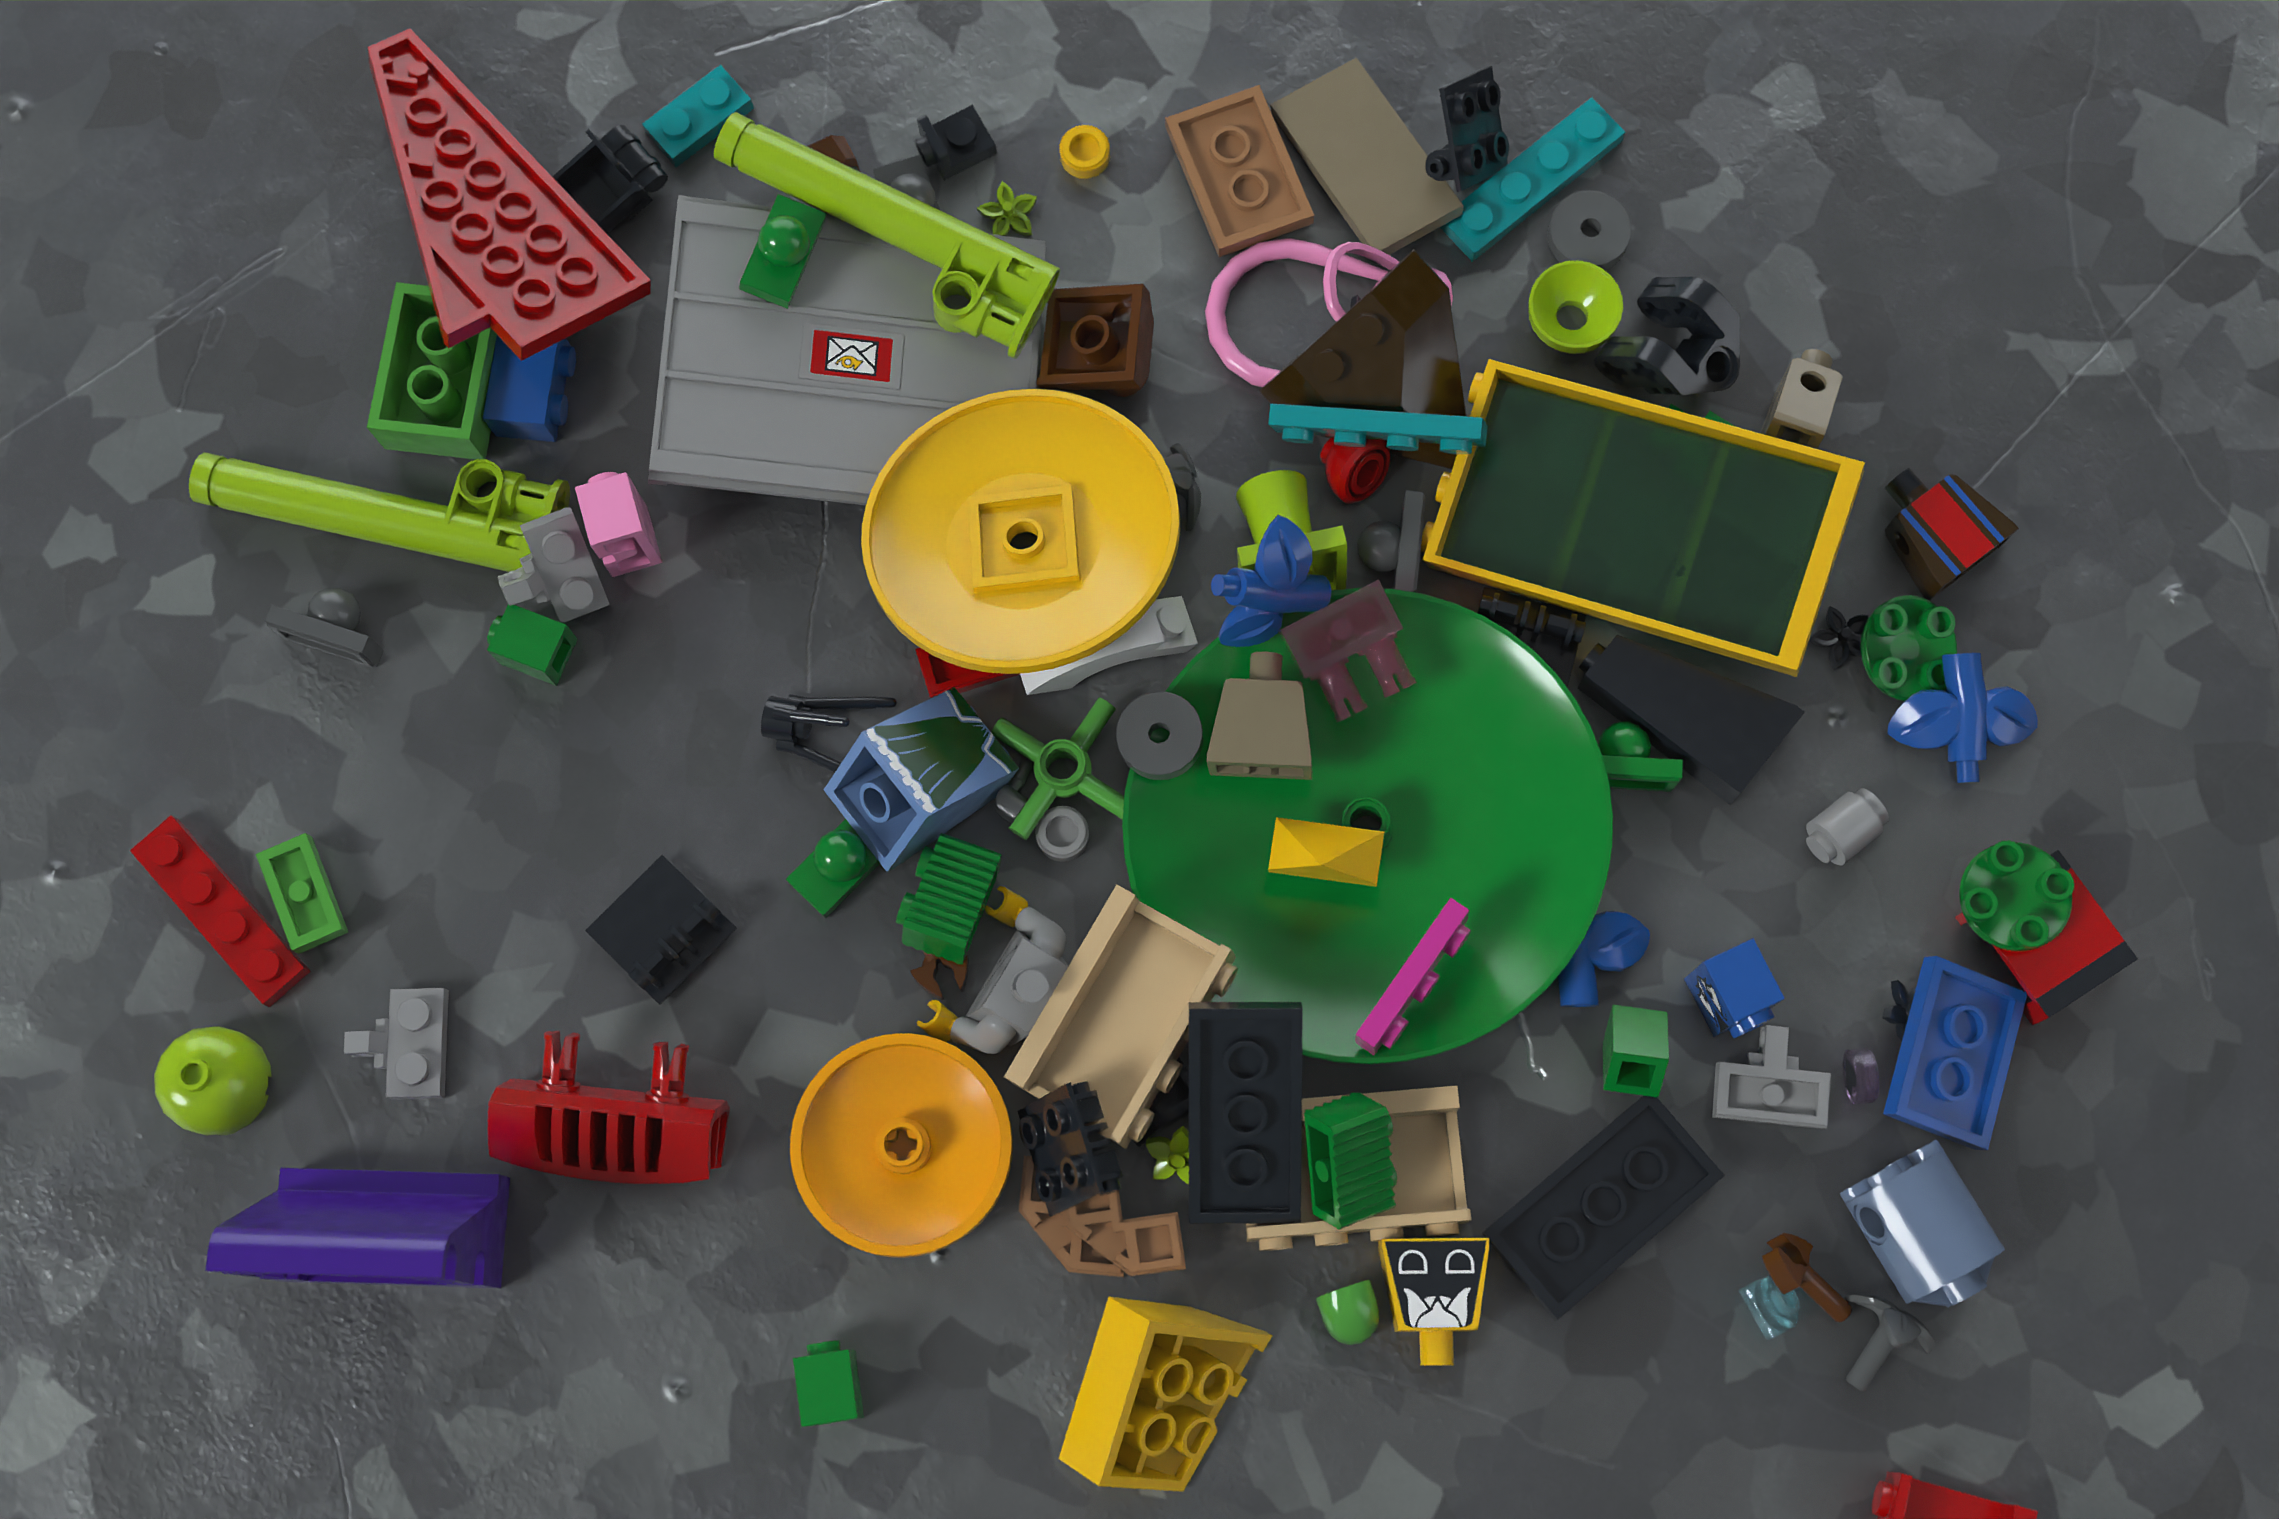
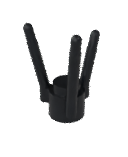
M789 694L788 698L770 696L766 701L762 714L761 733L763 737L777 740L776 750L794 753L835 773L841 762L798 743V739L806 740L809 737L812 724L847 727L850 721L847 717L813 712L812 709L893 708L896 706L897 701L892 697H803Z

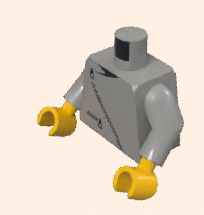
M1003 886L997 888L998 891L1004 894L1002 905L997 910L986 905L985 911L991 917L1007 926L1016 927L1017 930L965 1017H957L940 1001L931 1000L927 1006L936 1012V1015L927 1023L917 1021V1025L933 1038L944 1042L952 1039L955 1043L987 1054L999 1053L1007 1045L1012 1046L1029 1035L1069 966L1064 958H1062L1067 941L1063 929L1034 908L1029 907L1025 898Z

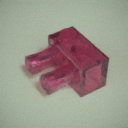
M1379 580L1279 630L1303 679L1309 677L1311 681L1315 679L1318 681L1335 715L1336 722L1351 716L1344 703V698L1348 700L1354 713H1358L1368 707L1345 665L1350 662L1348 657L1355 653H1358L1359 656L1365 654L1385 698L1399 692L1392 677L1393 673L1402 689L1416 683L1393 640L1398 637L1396 632L1403 629V626Z

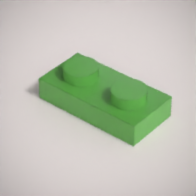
M303 833L256 854L293 952L300 954L348 933L312 836Z

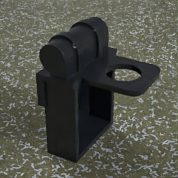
M625 125L614 127L601 139L588 129L585 133L592 142L552 176L606 234L626 217L631 220L653 201L647 193L658 191L668 181V175L661 168L657 158L651 156L645 150L638 136L631 133Z

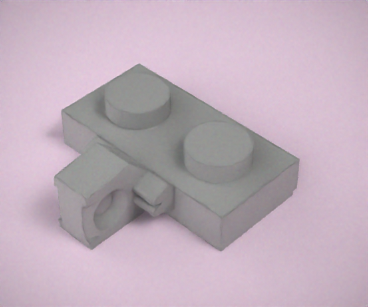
M570 507L520 525L531 553L520 558L521 568L498 576L500 587L509 606L534 597L537 603L551 600L559 622L564 623L610 605Z
M445 988L390 989L389 1019H376L375 1031L345 1032L344 1054H351L353 1058L374 1057V1068L387 1069L386 1098L391 1100L445 1098L449 990Z
M1772 1025L1760 1027L1758 1053L1747 1052L1746 1064L1716 1063L1712 1118L1827 1129L1831 1073L1799 1070V1057L1787 1056L1789 1027Z

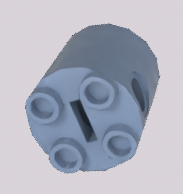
M1937 1139L1839 1193L1906 1304L1914 1301L1951 1307L1964 1301L1987 1287L1986 1281L1994 1257L2005 1250Z

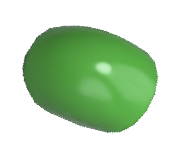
M1370 1279L1316 1298L1324 1325L1329 1334L1338 1342L1348 1345L1361 1344L1368 1340L1377 1329L1380 1315Z

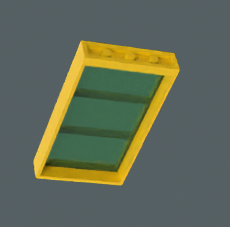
M1488 359L1484 373L1477 372L1475 374L1468 396V402L1474 404L1470 417L1483 418L1488 425L1486 447L1472 446L1471 454H1457L1452 472L1444 471L1440 478L1435 500L1440 502L1441 505L1435 523L1428 521L1422 533L1421 552L1425 553L1423 561L1427 566L1434 570L1797 677L1864 474L1865 462Z

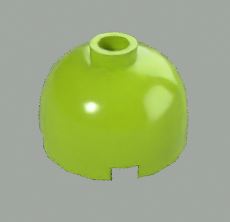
M220 1026L192 1029L174 1039L162 1053L154 1073L155 1096L163 1113L182 1129L206 1136L233 1134L251 1124L264 1109L269 1096L266 1095V1091L268 1088V1077H271V1065L262 1047L246 1034Z

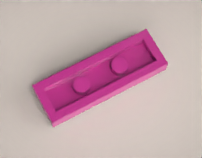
M1452 898L1448 900L1355 1034L1356 1044L1372 1055L1376 1054L1382 1044L1389 1049L1392 1048L1409 1022L1402 1017L1413 999L1420 1003L1424 1002L1440 978V975L1433 971L1445 953L1454 958L1470 935L1471 930L1464 926L1468 920L1469 909Z

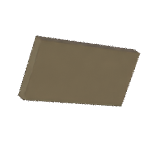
M1357 58L1270 104L1273 118L1361 243L1390 255L1462 215L1463 204L1446 181H1437L1428 176L1425 170L1427 154Z

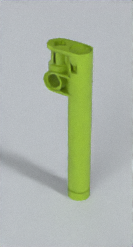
M737 112L732 113L728 117L718 135L714 148L715 160L732 168L738 167L740 172L941 268L942 270L932 291L934 317L939 326L949 332H966L976 338L982 334L1009 347L1008 356L1013 359L1018 358L1055 288L1060 274L1059 267L762 124L756 125L752 119ZM951 295H961L969 300V304L966 307L957 310L948 308L943 302Z
M206 452L200 454L195 460L189 478V494L192 501L214 507L218 506L227 510L506 572L521 568L520 558L531 553L520 525L563 508H568L570 501L568 481L557 479L552 485L527 480L525 474L500 469L494 462L487 459H476L462 467L457 476L449 506L238 459H227L224 456ZM497 482L494 491L490 495L477 497V492L483 484Z

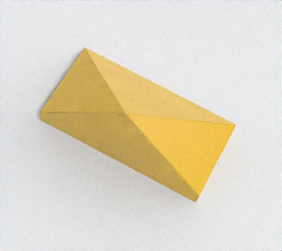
M1276 817L1268 872L1377 887L1384 832Z

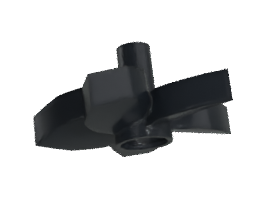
M1829 606L1826 613V622L1829 629L1816 632L1809 641L1820 647L1832 646L1829 651V660L1835 670L1847 660L1849 653L1862 657V636L1860 634L1864 630L1869 615L1853 616L1846 623L1842 613Z
M1899 980L1891 981L1892 996L1896 1005L1886 1007L1882 1018L1891 1024H1896V1033L1902 1042L1916 988L1911 989L1908 993L1905 986Z

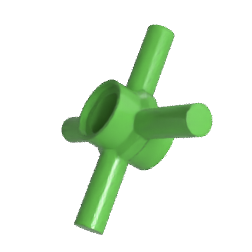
M1098 698L1070 740L1056 739L1046 745L1003 717L997 721L991 733L995 738L1034 762V774L1039 784L1009 827L1013 833L1027 840L1056 797L1067 798L1079 792L1123 820L1124 795L1091 774V761L1087 753L1116 711L1112 704L1102 698ZM1060 758L1073 760L1078 766L1076 772L1067 779L1052 777L1048 773V769L1055 760Z

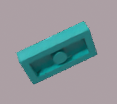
M720 64L642 123L651 140L671 163L678 167L715 139L732 113L737 112L745 116L754 109L751 98Z

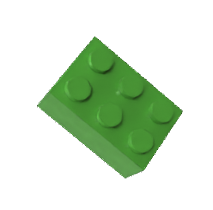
M396 282L367 423V429L384 449L475 460L486 459L491 429L483 420L497 334L490 327L448 348L442 338L429 286Z

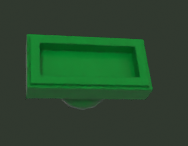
M778 194L766 223L759 231L758 241L740 280L739 290L788 309L824 226L827 213Z
M1628 721L1617 722L1607 727L1600 735L1598 746L1603 757L1610 789L1671 792L1681 781L1683 760L1649 758L1651 753L1650 739L1648 734L1639 725Z
M845 819L834 831L820 838L815 846V850L786 878V881L826 919L880 862Z

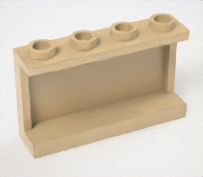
M1116 884L1004 1077L1038 1099L1066 1083L1071 1082V1085L1088 1081L1090 1090H1097L1104 1118L1084 1125L1090 1126L1107 1122L1108 1129L1098 1134L1107 1139L1110 1138L1124 1149L1127 1148L1131 1139L1139 1142L1154 1118L1155 1113L1148 1109L1159 1090L1167 1094L1181 1072L1183 1065L1177 1062V1059L1187 1042H1189V1002H1211L1215 994L1221 997L1225 995L1238 971V968L1232 965L1236 958L1233 950L1223 944L1221 946L1215 944L1140 902L1135 894Z
M1445 1086L1363 1093L1364 1096L1385 1106L1392 1119L1393 1133L1389 1137L1391 1142L1389 1149L1392 1153L1390 1159L1397 1174L1396 1186L1392 1188L1395 1193L1393 1200L1396 1206L1340 1230L1313 1214L1304 1112L1305 1109H1314V1106H1323V1103H1332L1333 1099H1341L1342 1096L1350 1095L1303 1098L1301 1223H1245L1247 1242L1259 1241L1260 1251L1291 1249L1293 1248L1292 1238L1314 1237L1315 1246H1333L1348 1244L1349 1233L1370 1232L1371 1242H1379L1381 1239H1404L1403 1229L1425 1227L1426 1237L1459 1234V1224H1467L1471 1221V1211L1467 1209L1457 1110L1460 1108L1458 1087Z

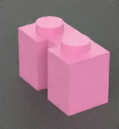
M616 472L600 473L591 477L587 484L575 487L590 546L599 559L602 558L604 566L612 577L663 563L647 505L626 472L621 474Z

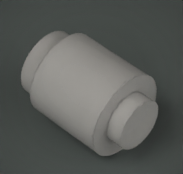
M1860 788L1855 793L1846 792L1807 823L1806 829L1809 836L1806 838V843L1811 852L1824 863L1831 861L1836 865H1844L1883 833V825L1889 821L1888 812L1882 802L1867 789Z

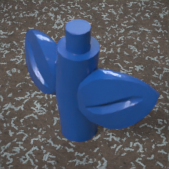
M1277 515L1269 524L1259 545L1255 570L1235 567L1230 569L1227 575L1216 574L1211 581L1212 593L1215 596L1225 597L1230 605L1236 606L1228 614L1221 626L1218 636L1222 645L1246 647L1263 643L1278 633L1282 626L1283 613L1321 612L1328 606L1331 599L1330 582L1324 575L1308 574L1312 564V548L1303 531L1287 517Z
M1981 653L1942 655L1947 692L1923 689L1912 694L1892 716L1888 724L1887 734L1904 745L1918 749L1932 750L1948 745V762H1956L1957 783L1980 782L1978 760H1987V741L1998 746L2020 743L2037 728V714L2030 700L2016 689L2005 686L1986 691Z
M1604 911L1596 914L1582 943L1567 966L1557 976L1560 1006H1599L1594 966L1601 970L1617 972L1630 968L1644 955L1650 940L1649 930L1639 920L1627 913Z

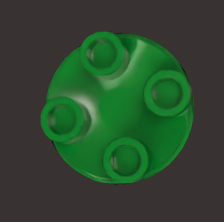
M1911 595L1889 599L1873 611L1862 633L1861 655L1869 678L1879 690L1901 701H1905L1912 694L1923 689L1946 690L1942 655L1957 654V641L1954 632L1956 622L1952 612L1946 607L1936 606L1927 599Z
M2001 841L1981 851L1966 867L1959 887L1960 906L1972 930L1989 944L2010 951L2033 950L2052 941L2067 924L2072 909L2074 880L2068 871L2063 869L2051 855L2042 849L2021 842Z

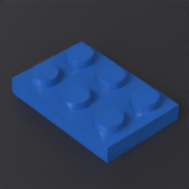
M1939 956L1924 957L1883 1114L1971 1149L1988 1150L2027 993Z

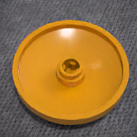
M895 1033L869 1038L852 1045L832 1058L820 1069L803 1093L795 1112L790 1134V1159L794 1180L804 1203L813 1216L825 1229L846 1244L867 1253L892 1258H908L934 1253L955 1244L974 1231L985 1220L999 1200L1008 1179L1013 1155V1136L1009 1113L1003 1097L987 1072L973 1058L957 1047L940 1039L912 1033Z

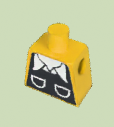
M1489 1238L1381 1239L1378 1242V1251L1395 1332H1419L1420 1366L1454 1365L1453 1332L1478 1330L1489 1252Z

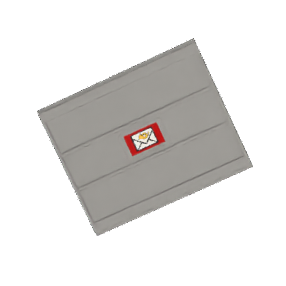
M678 195L648 484L664 486L674 484L866 505L871 489L888 459L911 434L929 420L951 407L987 394L1008 390L1036 389L1041 316L1025 347L1016 359L1008 356L1009 347L982 334L976 338L966 332L953 333L946 331L937 323L933 309L932 291L942 269L829 214H826L824 226L789 308L786 309L739 290L740 280L758 241L759 231L766 223L772 207ZM990 234L1045 261V241ZM951 295L943 303L948 308L957 310L966 307L969 304V300L961 295Z

